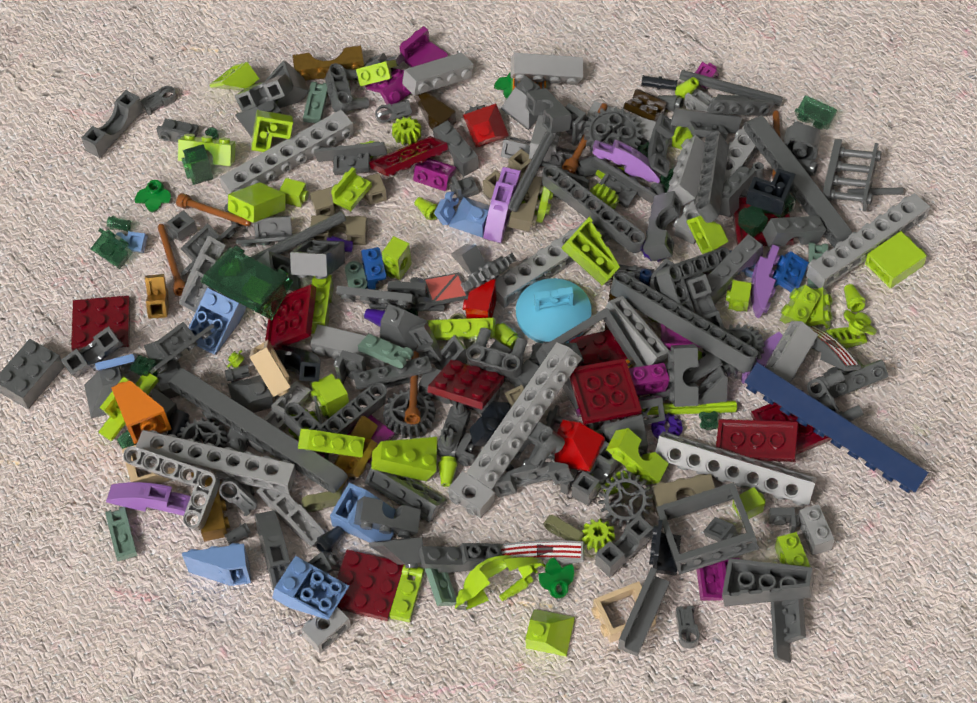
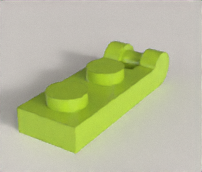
M404 564L390 612L391 619L410 623L425 568H405ZM409 575L415 576V581L408 580Z

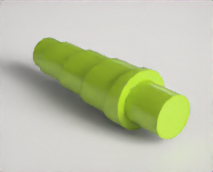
M530 575L525 579L521 577L510 588L500 594L499 598L501 601L507 600L528 588V585L533 582V578Z

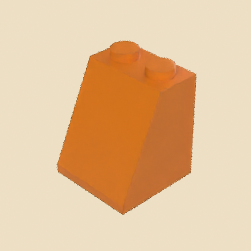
M132 381L120 382L116 386L111 387L134 444L138 442L142 430H153L160 434L171 430L164 408Z

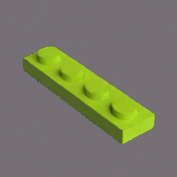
M494 318L426 320L436 340H450L453 335H457L460 340L477 339L480 328L489 329L491 331L489 339L495 338L496 320Z

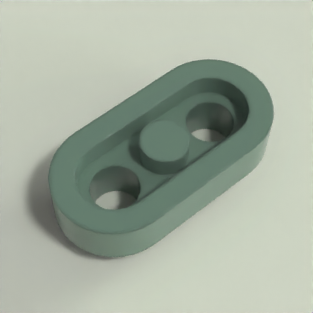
M357 261L349 262L345 266L348 287L368 289L363 265Z

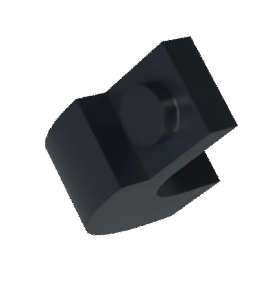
M273 347L285 369L296 372L299 375V380L319 382L321 361L317 355L296 347Z

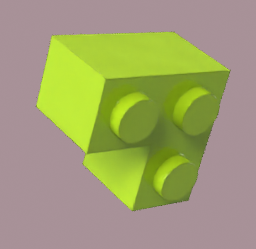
M257 110L251 150L258 152L269 150L272 136L290 139L293 126L292 116Z
M333 374L319 379V382L311 383L313 389L311 396L312 398L317 396V401L320 404L319 410L323 417L327 416L329 419L349 403L347 391L340 379H335Z

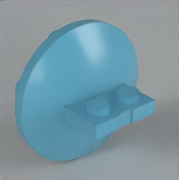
M550 278L533 283L521 293L516 304V319L520 329L530 339L541 344L554 340L591 317V303L586 293L576 284L563 279ZM582 332V333H580L579 335L575 336V337L572 338L571 340L575 339L576 337H580L584 332Z

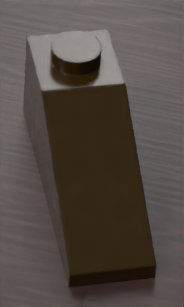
M424 92L414 96L432 130L446 121H449L452 126L456 123V111L429 93Z

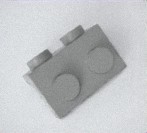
M697 89L692 95L690 93L685 95L684 106L690 110L708 112L707 108L713 98Z

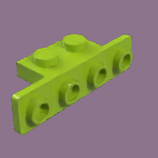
M145 371L135 385L148 395L159 379ZM123 377V378L120 380V382H127V381H129V380L126 379L125 377ZM112 391L100 406V409L109 416V419L98 432L110 441L114 440L126 424Z

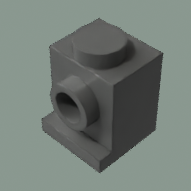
M184 210L166 222L168 227L167 233L173 240L177 238L179 241H182L191 233L198 232L195 220Z

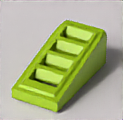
M848 327L825 331L832 337L838 338L839 342L846 349L867 343L864 334L857 339L848 330Z

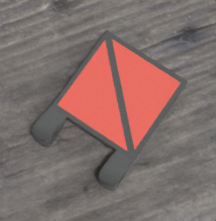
M459 272L425 279L413 277L410 282L419 281L426 283V291L429 298H418V309L420 311L427 310L434 305L468 299L467 291L464 292L460 285L463 281Z

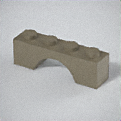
M377 173L363 177L372 183V187L361 200H364L369 205L386 201V189L380 174ZM333 186L310 193L311 204L316 216H332L335 214L338 205L333 203L331 193Z

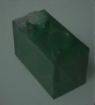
M204 144L184 149V157L181 159L187 179L191 178L193 185L213 180Z

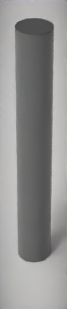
M903 187L871 188L870 193L872 195H903ZM865 188L847 189V193L864 195Z

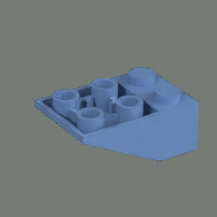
M207 288L188 328L196 336L212 323L215 327L210 330L212 334L206 339H198L196 341L198 345L196 346L216 355L240 323L247 306L218 291Z
M349 483L330 514L332 526H339L344 532L367 542L391 540L395 533L383 534L378 529L365 530L360 528V525L354 524L356 506L359 499L364 496L378 500L381 499L369 491ZM383 501L382 510L384 515L393 519L395 509Z
M232 543L229 546H212L203 550L191 549L188 552L182 553L189 573L229 586L251 583L250 563L244 544Z
M295 556L275 586L272 598L291 609L329 620L349 585Z

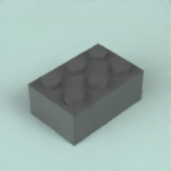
M306 241L290 252L291 274L298 275L299 278L315 276L317 279L327 278V276L345 264L344 241Z
M29 339L0 372V393L29 409L63 370L64 365L60 355Z

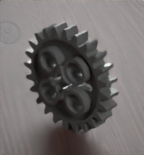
M607 107V111H604L602 108H600L599 113L595 111L593 116H589L588 121H586L583 132L585 134L584 140H587L586 146H591L590 152L593 151L595 140L606 144H613L615 140H618L637 150L641 144L640 140H642V128H639L640 122H635L636 116L630 118V111L625 114L623 108L619 112L617 107L613 111H611L610 107Z
M513 253L504 258L500 256L492 262L489 261L480 266L476 272L467 276L468 280L460 285L464 292L472 287L475 289L491 279L498 278L499 274L509 269L508 265L517 260Z
M732 324L729 326V329L724 327V331L755 348L758 352L756 359H762L761 354L765 353L763 349L765 345L762 335L759 334L758 330H754L753 326L748 328L747 324L742 328L740 324H737L735 328H733ZM703 349L702 356L704 357L710 352ZM720 359L723 363L721 367L727 377L731 373L737 376L740 370Z

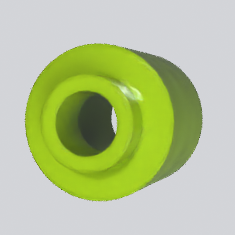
M505 323L496 324L495 338L493 339L512 350L516 339L519 338L518 334Z

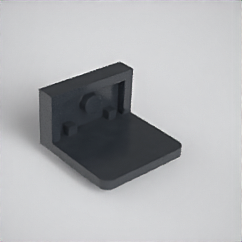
M659 519L658 525L653 527L649 565H653V568L657 569L659 574L677 576V567L665 533H661L663 520ZM672 534L678 552H680L681 535Z

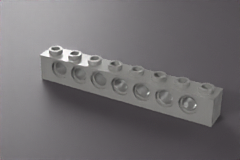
M339 110L290 137V139L281 142L220 176L221 186L228 195L259 182L266 184L269 181H273L276 177L289 172L294 167L314 157V149L334 147L342 140L351 137L354 134L353 123L342 110Z
M744 126L742 129H738L734 141H730L728 144L724 182L740 166L747 167L758 151V148L746 134ZM696 198L684 207L683 215L681 218L678 217L674 223V235L693 245L696 240L686 221L700 215L695 208Z
M915 193L909 197H904L898 205L891 206L883 215L879 214L870 224L866 223L861 230L853 232L848 239L838 242L833 249L826 250L817 260L813 259L808 264L806 276L818 288L823 287L825 289L864 262L869 252L900 231L906 233L926 219L930 206Z
M580 226L569 230L563 237L555 239L550 245L539 249L536 254L530 258H525L519 265L510 268L505 274L495 279L497 301L503 308L516 301L528 286L540 280L550 279L575 263L561 247ZM595 226L597 232H600L602 236L601 238L604 243L612 239L609 235H607L605 232H603L601 229Z
M556 342L466 472L468 475L492 490L582 358L571 348Z
M142 430L136 445L138 448L209 471L220 479L234 478L242 484L290 494L297 474L295 464L287 460L278 461L269 456L260 457L250 452H238L229 447L220 448L211 443L202 444L193 439L185 440L175 435H162L153 430ZM152 459L150 463L157 464V459ZM234 463H239L237 466H231ZM254 467H257V468H258L257 470H254V471L251 470V469L254 468Z
M664 431L659 436L655 451L668 464L677 465L679 469H691L696 471L697 474H711L718 481L734 482L736 486L741 488L755 487L758 493L773 494L775 498L785 500L786 498L800 506L809 505L817 477ZM672 449H679L681 455H674ZM691 455H698L701 461H694L691 458ZM710 461H718L720 467H713ZM729 467H737L739 473L731 472ZM755 472L758 474L759 478L752 479L749 476V473ZM775 478L778 481V484L772 485L769 483L768 479ZM795 484L798 490L791 491L788 485Z

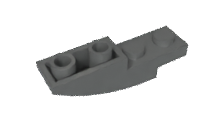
M273 510L254 514L272 590H274L290 564L283 533L276 513Z
M462 543L460 547L421 546L419 549L422 568L438 569V573L471 571L486 559L502 555L500 544Z

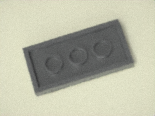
M337 286L336 290L341 299L350 303L360 300L363 304L374 305V302H378L381 306L385 307L388 304H397L403 309H411V306H417V298L413 294Z

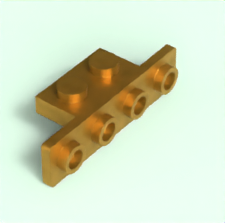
M365 416L360 417L351 433V436L365 438L362 458L339 455L334 465L347 474L348 478L349 476L359 478L366 468L365 465L369 458L372 457V451L378 444L371 439L377 429V424ZM346 481L341 485V487H340L339 489L342 490V488L344 487Z

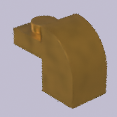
M145 275L148 319L167 317L169 312L168 288H166L165 275Z

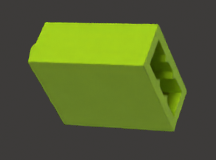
M259 182L228 194V211L255 223L285 211L286 194Z
M900 231L869 252L865 265L891 289L922 268L927 255L912 242L910 237Z

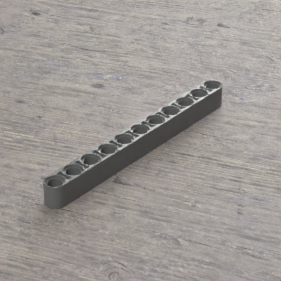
M180 368L168 381V385L173 391L281 461L287 460L295 464L298 472L331 493H336L348 478L342 469L314 451L298 449L299 442L187 370Z

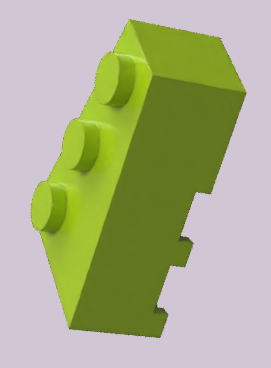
M589 216L561 249L603 286L620 266L609 247H606L600 232H597L592 223L593 220Z
M437 437L381 441L372 451L371 469L427 481L436 473Z

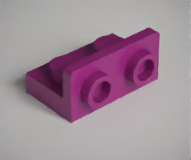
M427 158V161L415 165L413 181L446 191L448 181L456 173V167Z
M664 363L629 368L637 396L666 392L669 376Z

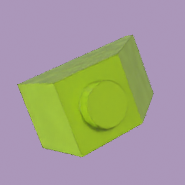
M700 215L686 221L702 254L711 252L729 242L724 230L718 223H706Z

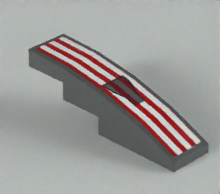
M808 326L818 334L812 349L821 352L820 360L844 371L861 369V365L838 340L816 326Z

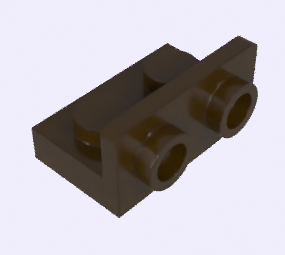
M636 89L633 98L624 103L623 109L656 122L659 115L664 114L667 102L640 89Z

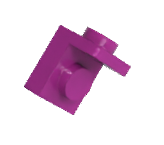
M702 62L695 72L696 74L711 78H718L719 76L717 67L711 63L706 64Z

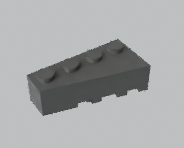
M729 558L722 593L724 606L811 598L814 583L813 568Z

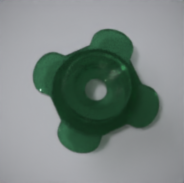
M702 411L699 413V418L701 419L700 428L705 430L718 428L717 412L705 413Z

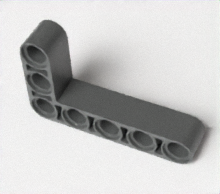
M725 247L659 269L656 272V279L661 294L694 313L684 279L716 268L728 256L730 251Z
M379 382L372 384L323 424L316 421L301 405L292 402L285 406L284 422L298 437L300 436V429H304L303 427H310L311 430L347 435L355 428L361 416L368 418L385 404L387 388Z

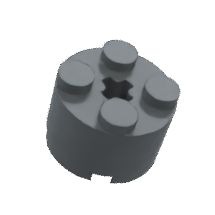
M799 121L794 122L793 125L786 129L783 142L796 159L815 160L817 158L821 140L820 130Z

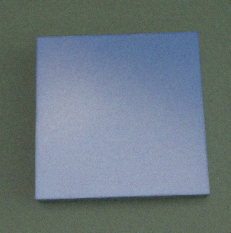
M136 353L95 363L96 370L134 362L137 360Z

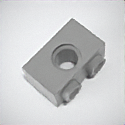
M464 471L448 488L449 499L454 504L463 506L472 516L476 515L482 518L495 502V492ZM469 494L475 495L472 498L466 497Z
M819 504L801 509L798 514L799 527L812 556L831 550L834 537Z
M336 607L329 620L316 616L313 620H308L301 630L303 637L321 654L347 631L351 624L349 618ZM324 624L330 625L327 629L320 628Z

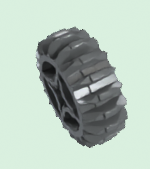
M408 388L407 392H403L400 389L399 395L393 393V398H388V404L384 405L383 417L388 428L391 431L394 430L395 435L401 433L402 438L409 435L411 439L414 434L419 437L420 432L426 434L427 428L431 429L436 415L435 404L431 401V397L429 395L425 396L424 391L418 393L417 408L421 412V418L418 424L411 425L404 423L405 411L409 408L410 389Z
M202 417L198 422L194 418L192 424L187 422V428L181 427V433H177V437L180 439H193L198 443H201L200 439H202L204 444L211 443L220 448H226V443L229 442L227 438L228 433L225 431L224 426L220 425L217 420L213 422L211 418L205 421Z
M621 472V479H618L617 475L614 474L613 478L615 481L613 483L608 478L606 481L610 484L609 487L601 486L606 492H599V496H603L604 500L598 501L599 504L605 503L606 506L600 509L601 512L606 510L609 512L605 515V518L607 519L612 515L611 523L614 524L616 519H619V526L623 525V521H626V525H628L630 520H634L638 515L645 519L642 512L644 511L649 514L650 511L645 509L646 505H653V503L647 502V498L651 499L653 495H646V492L650 491L651 488L647 487L644 489L642 487L646 484V481L643 480L641 483H638L639 475L635 477V480L631 479V472L628 474V478H625L624 472ZM622 482L632 483L639 490L628 493L625 491ZM616 485L619 497L617 500L609 503V493ZM621 489L624 494L627 493L630 496L635 494L629 500L630 509L624 503L616 504L622 499ZM642 495V505L635 513L632 502L635 498ZM624 506L630 516L617 515L612 509Z

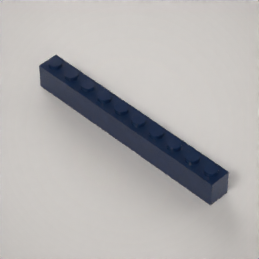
M758 362L744 381L747 384L746 389L755 395L757 392H760L764 395L763 400L771 405L774 402L781 406L780 411L788 416L791 413L798 417L797 422L805 427L808 424L815 428L814 433L822 438L825 435L832 439L831 444L839 449L842 446L849 450L848 455L856 460L859 457L866 461L865 466L873 471L876 468L883 472L882 477L890 482L896 480L900 483L899 488L907 493H910V491L915 493L929 473Z

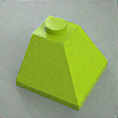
M248 62L233 65L210 83L209 86L211 88L243 90L256 85L255 82L259 80V77Z
M534 609L526 634V649L567 657L575 617Z

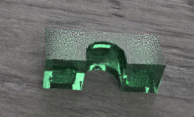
M791 194L789 195L781 215L754 206L743 208L739 213L738 225L754 238L763 232L767 226L768 218L764 214L771 213L778 218H783L794 211L796 199Z

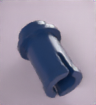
M642 269L639 281L649 287L652 276L651 270Z

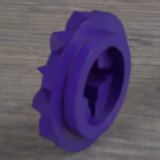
M669 412L664 414V421L651 424L652 433L657 439H659L663 431L666 432V422L671 426L668 433L680 436L683 430L682 421L677 418V415H671Z

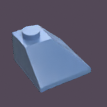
M463 197L449 227L483 238L490 205Z

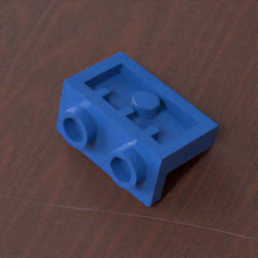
M379 247L361 250L367 287L371 290H376V284H379L380 280L386 279Z
M791 251L781 255L777 262L778 266L772 276L776 280L773 287L780 285L789 292H792L794 288H799L809 262Z

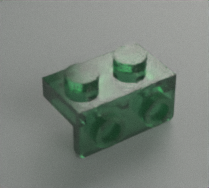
M805 95L800 106L794 112L798 120L805 123L809 121L813 123L815 128L828 130L838 111Z
M99 228L98 232L101 235L90 249L120 270L133 253L128 247L130 244L122 238L120 240L116 239V235L109 229L104 231Z

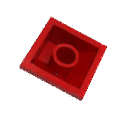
M496 103L463 115L476 148L509 136Z
M491 279L470 291L468 299H464L463 310L466 311L467 319L493 318L497 302L495 279Z
M563 420L557 433L564 438L565 444L559 452L555 453L554 462L567 464L571 469L591 471L605 441V437L580 422Z

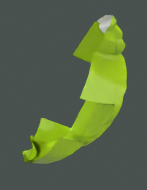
M499 555L488 558L469 572L463 585L464 588L459 590L455 609L468 610L489 601L483 588L490 584L488 581L490 577L507 567L509 571L518 568L523 579H525L532 572L537 573L538 567H546L542 559L534 557Z

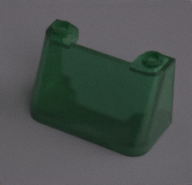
M236 245L234 248L229 247L203 275L200 282L272 320L293 283V280L288 278L289 273L281 269L275 271L243 254L245 250Z

